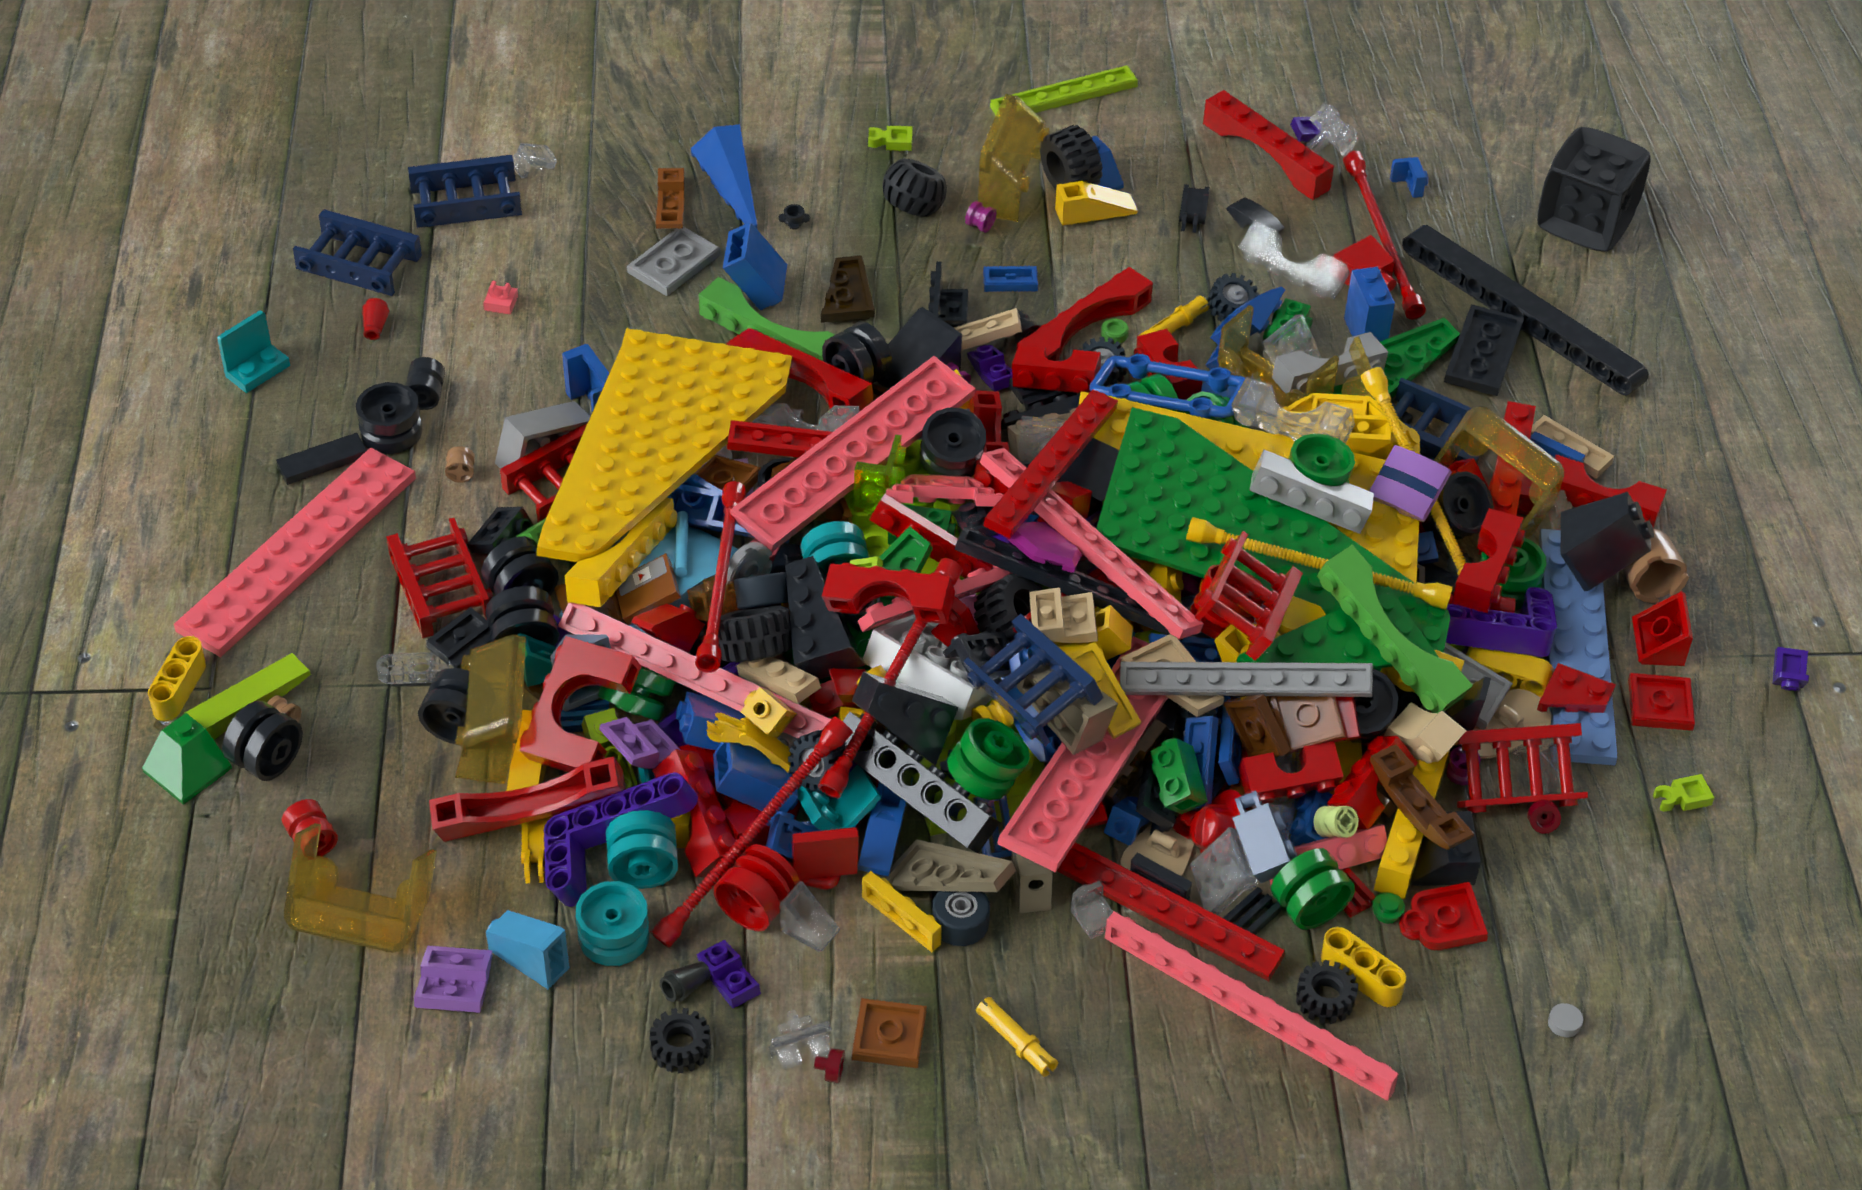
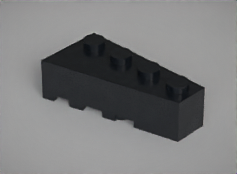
M814 556L786 564L794 665L818 677V679L831 676L830 669H855L865 666L845 616L842 612L828 611L824 603L822 593L827 574Z

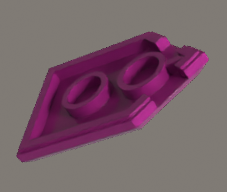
M1023 522L1010 539L1005 537L1033 561L1045 564L1047 560L1052 564L1063 566L1062 570L1070 573L1075 572L1082 555L1076 546L1046 522Z

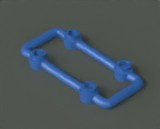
M1135 354L1130 357L1112 356L1108 358L1090 384V391L1094 389L1107 396L1125 398L1129 401L1161 408L1190 412V415L1210 419L1211 416L1219 418L1233 416L1250 388L1248 379L1242 376L1231 375V372L1223 367L1207 371L1153 362L1144 354ZM1115 367L1128 368L1131 376L1136 379L1145 378L1148 372L1205 381L1208 382V385L1214 392H1224L1229 386L1237 388L1228 404L1223 407L1213 405L1210 399L1203 397L1188 401L1131 391L1130 386L1126 384H1114L1110 387L1103 386V384Z

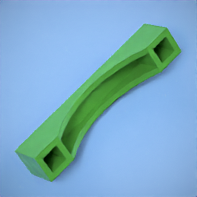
M717 277L699 294V314L706 319L737 334L750 327L822 361L823 344L825 340L835 335L829 331L812 332L791 329L769 321L748 304L740 287L720 277Z
M1353 544L1325 562L1317 574L1323 588L1336 598L1342 610L1347 615H1350L1358 624L1362 634L1375 644L1380 650L1383 659L1391 663L1400 674L1402 681L1407 686H1410L1419 696L1421 703L1426 709L1432 713L1444 712L1467 694L1473 685L1452 661L1438 658L1420 649L1407 640L1394 627L1384 613L1377 598L1373 583L1372 567Z

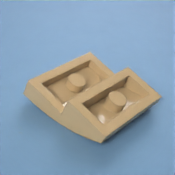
M1060 587L1029 592L1032 624L1051 641L1063 643L1098 641L1092 592L1063 597L1061 596Z

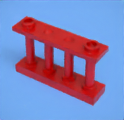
M588 423L500 469L502 489L508 495L522 489L536 504L537 522L547 517L556 495L547 499L532 483L542 477H546L559 490L564 478L556 470L571 463Z
M455 518L449 519L451 534L413 545L402 544L398 533L386 536L389 557L422 638L434 635L432 623L437 622V618L462 612L470 607L480 606L487 620L486 605L493 595L490 588L485 589L466 546L468 538L465 529L458 527ZM452 545L455 546L458 553L454 556L418 566L415 563L411 565L409 563L413 556ZM462 565L467 574L428 586H424V584L418 585L417 582L420 580V577ZM472 586L475 593L474 596L436 607L432 605L427 606L426 604L429 597Z
M1243 531L1236 540L1231 537L1222 548L1221 553L1224 554V557L1209 588L1204 590L1196 602L1200 607L1194 618L1200 621L1209 610L1219 615L1248 636L1247 640L1250 641V644L1245 654L1256 661L1273 642L1303 573L1292 566L1285 575L1283 573L1277 574L1242 549L1248 536ZM1238 560L1272 584L1271 588L1273 590H1268L1234 566L1235 561ZM1230 577L1264 601L1263 605L1266 607L1263 609L1226 583L1227 578ZM1222 594L1256 618L1255 622L1257 625H1253L1219 601V595Z
M1581 723L1466 731L1453 746L1462 745V751H1465L1470 800L1457 802V808L1467 807V811L1480 813L1487 812L1486 806L1535 803L1539 800L1559 801V807L1577 806L1578 799L1588 798V792L1574 793L1569 743H1572L1573 737L1582 736ZM1553 739V745H1557L1561 794L1543 795L1539 746L1542 745V740ZM1523 741V747L1527 749L1531 796L1513 797L1508 749L1511 747V742ZM1492 743V748L1496 749L1500 798L1482 799L1478 750H1481V744Z

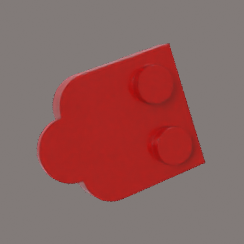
M1470 882L1416 893L1411 900V910L1407 911L1399 922V929L1403 936L1410 940H1420L1422 945L1430 950L1449 949L1488 940V932Z

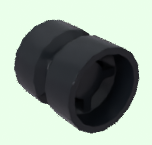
M430 357L416 358L411 362L407 382L405 383L406 386L416 393L420 410L433 409L438 405L446 374L442 363Z

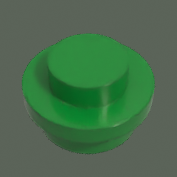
M1386 892L1374 898L1372 910L1380 922L1391 924L1403 916L1405 904L1398 895Z

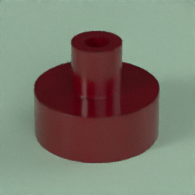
M1539 800L1533 803L1528 810L1527 817L1530 825L1538 833L1546 834L1553 832L1561 823V814L1558 807L1552 801Z
M831 1048L828 1057L816 1055L814 1069L825 1071L826 1082L840 1083L845 1062V1050Z

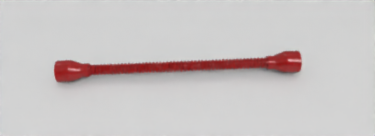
M1348 152L1343 158V163L1347 172L1354 177L1359 186L1384 249L1394 259L1393 272L1401 289L1404 313L1408 319H1418L1425 314L1426 307L1422 297L1410 285L1367 181L1365 173L1366 162L1361 152Z
M737 481L726 483L721 497L725 518L706 635L704 636L703 643L697 649L695 659L696 667L706 673L715 672L719 669L722 653L718 645V634L736 519L730 514V509L746 498L745 486Z
M942 558L935 572L950 576L953 586L963 571L960 564L948 558ZM917 619L914 621L904 643H902L896 654L897 656H895L888 672L884 676L885 679L896 682L928 622L917 621ZM866 712L843 754L839 756L833 766L825 771L818 784L819 789L831 797H841L848 784L849 770L853 765L852 760H854L856 753L862 745L861 743H863L872 723H874L875 719Z
M835 716L829 721L822 731L819 742L814 746V752H811L806 761L800 765L798 771L796 770L795 774L792 775L793 777L787 780V783L784 784L785 786H782V789L768 803L769 805H766V808L760 812L761 814H758V817L753 820V824L751 823L750 827H747L748 830L742 833L737 842L720 859L721 861H718V864L712 868L710 874H707V877L693 891L694 893H691V896L683 902V906H678L673 913L660 919L650 931L658 941L670 949L680 937L685 922L690 918L693 909L696 908L695 905H699L698 902L704 899V896L710 892L712 886L714 887L715 883L718 882L717 880H720V877L726 873L728 867L730 868L731 864H734L733 861L739 858V855L744 852L747 845H750L749 842L755 839V836L768 824L771 817H774V814L777 813L776 811H779V808L784 805V802L790 798L792 792H795V789L798 788L797 786H800V783L808 777V774L813 771L816 765L824 757L826 758L831 751L842 746L853 733L849 726Z

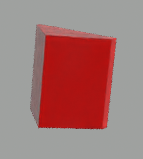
M1681 591L1632 616L1638 661L1642 665H1685L1693 636L1686 594Z

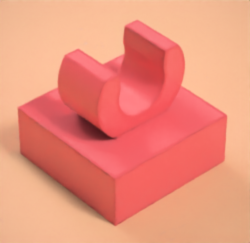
M492 281L483 302L484 311L511 315L518 298L517 288H511L509 283H506L505 286H498L496 281Z

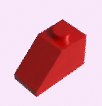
M668 603L634 616L631 621L647 634L689 653L705 625L695 618L697 612L688 606L681 604L678 608Z

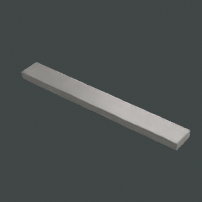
M1121 662L1120 686L1126 695L1252 696L1264 694L1265 696L1372 697L1373 664Z

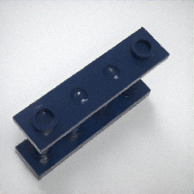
M513 155L408 167L411 194L420 193L421 204L413 205L417 228L522 215L520 192L511 193L509 182L516 181ZM499 184L500 194L484 196L483 185ZM472 187L474 197L458 199L456 188ZM446 190L447 201H431V191Z
M325 209L319 214L321 235L312 247L306 249L294 246L293 248L295 265L298 270L393 296L395 293L392 273L403 259L418 262L422 256L419 235ZM331 239L344 242L334 256L321 253ZM355 245L367 248V251L358 263L345 260ZM379 252L392 255L382 270L369 266Z
M1404 378L1399 380L1395 401H1398V403L1394 407L1399 417L1398 419L1402 417L1408 407L1423 412V415L1414 427L1404 423L1409 428L1415 429L1419 434L1420 455L1446 468L1455 461L1474 458L1478 464L1479 455L1476 452L1486 440L1495 445L1497 444L1503 421ZM1434 418L1449 424L1439 438L1425 432ZM1459 429L1474 435L1465 449L1450 443Z
M1020 614L1011 621L1017 634L1014 635L1015 639L980 668L968 657L963 662L969 671L966 674L969 682L977 690L982 687L1021 723L1020 727L1029 739L1033 740L1036 737L1046 746L1050 743L1043 730L1047 723L1078 698L1082 700L1085 697L1095 706L1104 697L1091 675ZM1030 648L1033 651V656L1000 683H995L989 677L1022 649L1027 650ZM1048 664L1051 667V672L1016 701L1007 694L1039 666H1046ZM1059 681L1061 683L1067 681L1070 689L1036 717L1033 718L1025 710Z

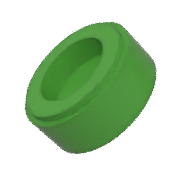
M1116 318L1108 319L1102 324L1101 337H1104L1106 342L1108 338H1112L1114 344L1117 341L1123 343L1128 338L1129 327L1123 320Z

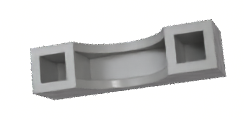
M1371 332L1347 338L1344 354L1335 358H1317L1301 350L1277 356L1272 379L1289 398L1359 380L1363 373L1375 367H1382L1384 371L1388 351Z
M1263 450L1252 473L1250 491L1359 534L1372 512L1373 492L1347 482L1341 486H1327L1317 483L1300 473L1291 460L1267 450Z

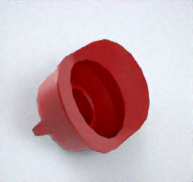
M1232 789L1223 791L1214 798L1211 804L1202 807L1191 820V840L1200 848L1201 855L1207 861H1221L1228 856L1233 848L1237 831L1233 817L1240 815L1235 801L1236 798L1241 797L1238 791Z

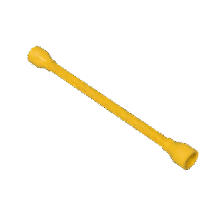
M1375 367L1366 371L1360 376L1366 390L1376 399L1383 413H1385L1384 415L1388 420L1389 426H1391L1394 436H1396L1398 445L1414 452L1408 436H1406V432L1403 426H1401L1402 423L1398 419L1399 417L1394 406L1390 403L1391 397L1388 392V380L1382 367ZM1436 500L1430 512H1432L1431 515L1436 522L1437 528L1441 532L1440 534L1444 542H1446L1445 545L1449 549L1448 551L1451 552L1450 555L1454 559L1453 562L1457 566L1456 568L1459 569L1457 573L1459 576L1464 563L1467 562L1461 549H1459L1458 542L1454 539L1455 536L1451 532L1452 530L1449 529V523L1445 519L1442 509H1440L1441 506L1437 502L1438 500Z
M1192 517L1186 540L1199 544L1216 543L1221 545V543L1226 544L1231 537L1236 540L1238 535L1227 534L1225 530L1215 527L1207 520ZM1249 538L1245 540L1242 549L1244 547L1248 551L1252 550V552L1255 551L1256 553L1259 551L1263 555L1267 554V556L1278 557V559L1282 558V560L1286 559V561L1297 562V564L1301 563V565L1312 566V568L1316 567V569L1320 568V570L1325 562L1328 561L1325 558H1317V556L1306 555V553L1302 554V552L1291 551V549L1287 550V548L1283 549V547L1272 546V544L1268 545V543L1257 542V540L1253 541V539L1250 540ZM1373 572L1374 584L1384 585V587L1389 586L1395 590L1399 589V591L1403 590L1404 593L1407 591L1408 594L1411 592L1413 597L1422 599L1430 606L1444 610L1447 609L1452 586L1438 582L1426 584L1417 582L1412 584V582L1408 583L1405 580H1397L1396 577L1393 579L1392 576L1389 577L1387 575L1386 577V575L1382 576L1381 573L1378 575L1377 572L1375 574Z

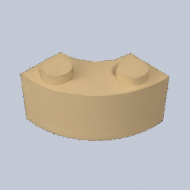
M1411 702L1387 728L1384 736H1398L1415 759L1431 763L1441 760L1466 730L1443 711L1430 713Z

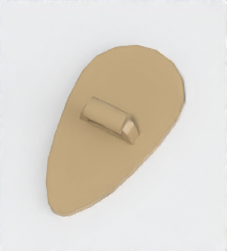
M1512 689L1508 690L1485 730L1551 725L1552 716L1549 707L1547 712L1537 710L1541 697L1530 691ZM1477 726L1474 728V730H1482ZM1523 741L1511 742V747L1508 748L1509 753L1522 748ZM1492 743L1481 744V750H1478L1481 759L1496 757V749L1492 748Z
M1149 825L1135 838L1133 844L1125 849L1120 860V865L1130 870L1132 858L1136 853H1139L1182 876L1188 866L1194 843L1191 839L1176 833L1173 827L1170 831H1164L1163 833L1154 830L1150 835L1151 825Z

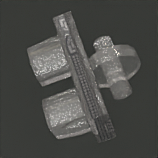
M795 1010L788 1011V1022L779 1024L778 1030L780 1034L790 1031L791 1033L771 1039L772 1045L768 1047L771 1056L777 1055L784 1070L796 1067L802 1063L798 1048L806 1045L809 1046L813 1060H815L816 1055L826 1057L831 1049L829 1035L832 1029L829 1020L802 1029V1027L812 1024L810 1015L799 1018Z

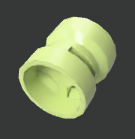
M1322 806L1316 811L1313 824L1317 834L1321 837L1329 838L1336 836L1348 838L1356 832L1359 820L1357 813L1350 806Z

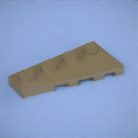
M916 839L893 864L889 877L883 876L882 878L888 880L896 891L998 892L1015 873L1016 869L1010 860Z

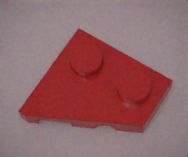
M1558 663L1538 703L1537 710L1547 712L1548 707H1565V712L1587 711L1589 713H1604L1614 693L1616 684Z

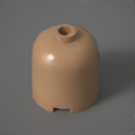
M1653 529L1654 538H1651V551L1623 569L1636 598L1643 602L1656 603L1659 602V597H1664L1668 594L1673 596L1685 587L1689 579L1687 566L1670 537L1658 529Z

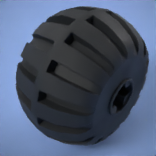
M907 158L897 160L889 167L883 178L882 187L885 199L894 207L908 214L918 217L929 216L938 211L945 201L947 193L945 178L934 168L917 160Z

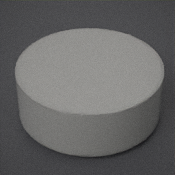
M1567 1003L1554 1006L1548 1018V1025L1552 1032L1567 1038L1577 1035L1583 1023L1581 1011Z

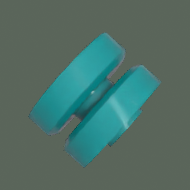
M833 521L817 526L803 537L800 545L803 559L814 556L826 574H828L830 564L841 565L842 563H850V560L870 557L863 531L857 525L846 521Z
M642 810L620 815L610 822L606 829L608 874L613 881L630 884L636 889H645L665 884L675 876L678 871L676 828L669 817L659 812Z
M608 881L590 887L581 895L576 905V924L579 945L585 956L593 962L605 966H621L634 961L645 951L649 943V920L647 902L642 892L624 882Z

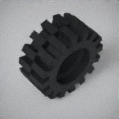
M1323 960L1322 966H1320L1318 961L1313 962L1312 968L1307 965L1304 968V972H1301L1296 991L1297 1006L1301 1005L1300 1011L1303 1014L1309 1011L1308 1018L1312 1021L1315 1016L1319 1017V1023L1321 1024L1325 1023V1019H1329L1330 1024H1335L1337 1017L1340 1021L1346 1019V1015L1350 1016L1355 1006L1358 983H1355L1356 977L1354 974L1349 975V968L1345 966L1341 970V963L1336 961L1334 966H1329V960ZM1318 986H1329L1337 990L1339 996L1324 998L1318 995L1314 989Z
M677 1008L671 1009L670 1016H668L666 1011L661 1013V1020L656 1018L653 1021V1027L650 1028V1048L654 1061L657 1060V1065L661 1068L666 1064V1071L672 1072L674 1067H677L678 1073H684L683 1067H688L689 1072L695 1070V1063L701 1067L704 1064V1058L708 1059L710 1055L709 1049H711L710 1028L704 1016L699 1019V1012L695 1010L689 1015V1008H683L682 1013H677ZM676 1034H687L693 1038V1042L684 1047L671 1046L667 1041Z

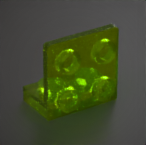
M895 435L886 466L856 462L854 469V511L872 514L883 495L886 494V490L888 488L892 489L895 484H901V480L905 478L906 469L901 467L906 455V447L901 446L902 435Z

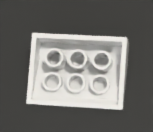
M915 614L873 629L863 657L864 663L872 668L882 665L885 671L888 672L895 656H897L896 654L916 620ZM928 622L896 682L947 699L959 707L954 719L962 721L972 716L971 710L979 705L985 706L993 697L982 687L977 690L966 677L968 673L960 657L945 658L943 651L947 646L931 633L932 629L939 623ZM995 671L989 677L998 684L1001 682V677L1011 674V671Z

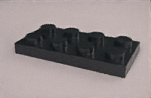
M1471 304L1447 368L1444 383L1498 396L1524 318Z

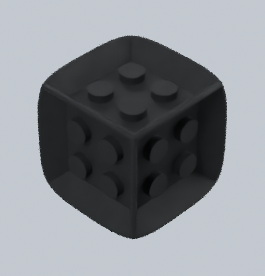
M1589 127L1575 129L1554 157L1551 168L1545 178L1537 213L1538 226L1552 235L1589 249L1604 252L1611 250L1631 223L1642 198L1650 167V152L1636 143Z

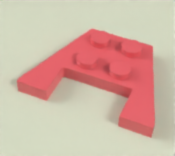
M911 474L901 480V484H895L892 489L888 488L886 490V495L899 503H913V497H918V501L926 503L936 502V498H948V502L953 504H963L966 499H972L976 506L994 507L1003 497V494H994V489L984 487L983 483L970 476Z

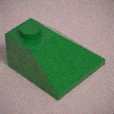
M184 713L161 730L142 767L143 772L183 805L232 769L230 762L224 757L223 752L207 729L187 713Z

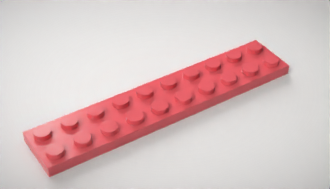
M931 357L730 509V514L735 517L736 522L773 552L922 437L923 427L932 414L945 408L961 407L975 395L976 388L937 357Z
M373 448L368 449L174 623L175 631L184 637L194 636L198 638L203 648L221 658L416 479L415 471Z
M1134 636L1132 637L1131 649L1121 654L1111 669L1119 684L1121 657L1149 643ZM1126 695L1140 718L1141 725L1115 739H1112L1107 730L1102 741L1075 755L1062 742L1000 834L997 844L1056 872L1168 697L1165 695Z

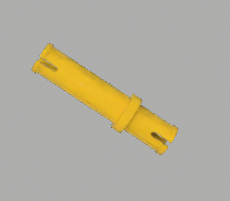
M1201 295L1197 296L1188 304L1175 308L1174 313L1142 332L1139 336L1163 329H1168L1172 334L1182 326L1190 325L1193 323V319L1209 310L1208 301Z
M987 997L984 999L988 1004L987 1007L981 1001L977 1006L976 1013L982 1016L1016 1049V1055L1021 1060L1026 1059L1043 1077L1049 1076L1050 1072L1047 1070V1067L1053 1072L1058 1065V1061L1040 1045L1039 1039L1035 1035H1029L994 1002L993 998Z

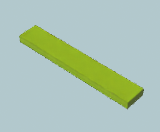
M1128 65L992 99L990 100V108L998 120L1002 122L1138 87V79Z

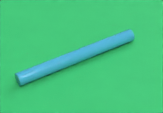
M680 511L677 513L675 574L678 577H684L687 574L688 514L685 511Z

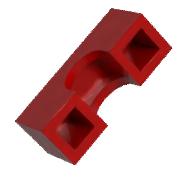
M1168 329L1137 336V347L1134 349V355L1144 354L1153 362L1197 369L1191 360L1178 362V342ZM1148 372L1147 377L1157 373ZM1163 375L1173 386L1178 399L1187 400L1193 394L1201 392L1202 381Z
M1019 345L1012 362L1013 387L1090 393V384L1101 369V352L1073 350L1072 355L1068 359L1052 361L1046 357V347Z
M1379 736L1373 739L1361 759L1353 764L1351 772L1346 779L1335 788L1334 795L1327 803L1329 806H1350L1353 808L1359 820L1357 830L1370 829L1385 809V806L1377 796V783L1379 782L1381 785L1382 783L1370 761L1371 755L1396 744L1415 767L1418 764V761L1398 736Z
M1330 741L1304 746L1299 754L1301 771L1297 773L1282 771L1276 764L1273 752L1242 758L1238 769L1245 795L1256 790L1262 804H1267L1275 801L1276 797L1287 795L1288 799H1295L1304 796L1307 791L1318 790V793H1326L1335 790L1344 777L1335 742Z

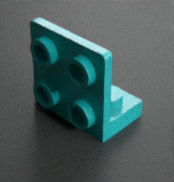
M259 310L217 337L225 377L245 393H248L290 366L289 357L271 344L266 314L262 310Z
M858 765L849 773L848 784L840 798L826 796L821 790L812 791L809 787L804 788L801 786L797 790L798 799L810 821L821 831L856 827L858 822L868 812L873 810L881 799L880 793L867 772Z

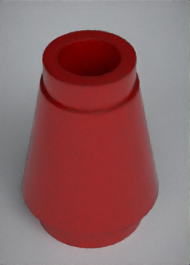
M370 298L362 307L364 337L369 340H377L380 338L390 310L384 300Z

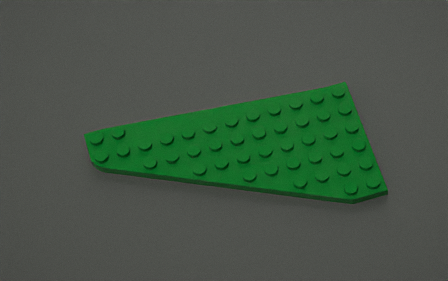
M1132 407L1096 528L1126 556L1165 565L1204 578L1210 566L1221 563L1224 557L1221 550L1225 543H1221V545L1216 543L1199 544L1186 540L1191 519L1195 517L1207 520L1215 527L1225 530L1227 534L1231 533V535L1239 536L1245 531L1248 534L1247 538L1250 540L1261 541V543L1272 544V546L1276 545V547L1287 548V550L1291 549V551L1302 552V554L1306 553V555L1310 554V556L1321 557V559L1325 558V560H1330L1353 544L1370 564L1374 574L1377 572L1378 575L1381 573L1382 576L1386 575L1387 577L1388 575L1389 577L1392 576L1393 579L1396 577L1397 580L1401 579V581L1405 580V582L1414 583L1325 520L1250 491L1253 470L1178 418ZM1245 550L1277 574L1283 573L1285 575L1292 566L1300 570L1303 574L1293 596L1319 605L1326 615L1341 608L1336 598L1321 585L1317 577L1320 568L1316 569V567H1308V565L1297 564V562L1293 563V561H1286V559L1282 560V558L1278 559V557L1267 556V554L1263 555L1259 551L1256 553L1255 551L1252 552V550ZM1238 560L1235 561L1234 566L1255 577L1268 590H1273L1271 588L1272 584ZM1374 584L1376 592L1386 588L1384 587V585L1380 586V584ZM1391 587L1393 593L1432 648L1444 652L1450 623L1448 610L1430 606L1422 599L1413 597L1411 592L1408 594L1407 591L1404 593L1403 590L1399 591V589L1395 590Z

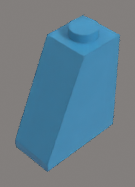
M509 910L499 919L497 918L490 923L486 931L488 949L547 990L570 968L565 930L560 926Z

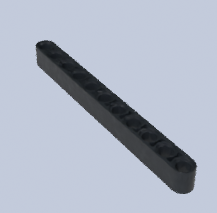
M1422 225L1403 238V249L1410 257L1486 307L1523 317L1524 321L1521 328L1523 331L1619 394L1629 395L1648 380V371L1641 362L1432 227Z

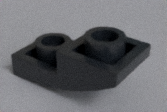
M1246 197L1226 208L1242 229L1250 225L1263 242L1279 235L1285 228L1267 209Z

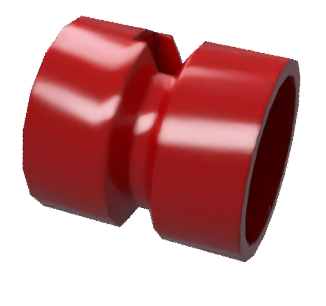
M300 800L288 807L283 813L282 824L288 835L293 839L300 856L304 859H318L329 853L337 844V833L331 823L327 821L325 812L316 800Z

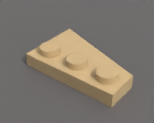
M1171 634L1121 657V662H1196L1178 638ZM1165 695L1196 717L1224 703V696Z

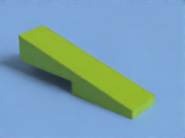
M291 653L185 713L205 727L215 740L227 731L229 724L236 714L246 705L254 701H265L267 703L276 695L283 697L308 678L311 672Z

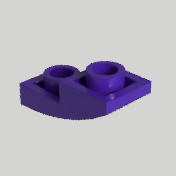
M982 345L976 350L967 353L968 359L975 371L990 389L998 391L1009 387L1012 369L1005 364L1002 352L993 345Z
M725 939L697 953L698 961H703L710 970V980L732 1008L761 994L758 982L746 971L742 965L741 957Z

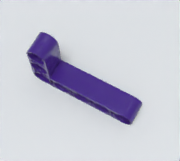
M1531 587L1526 590L1521 614L1490 609L1487 614L1460 605L1448 604L1447 606L1450 615L1446 643L1538 657H1545L1551 653L1557 621L1553 595L1544 588Z
M674 772L551 817L544 827L545 883L547 888L565 906L572 907L577 905L581 895L587 891L585 850L607 842L606 829L611 821L620 815L642 810L659 812L670 819L691 811L698 801L696 791L681 774Z

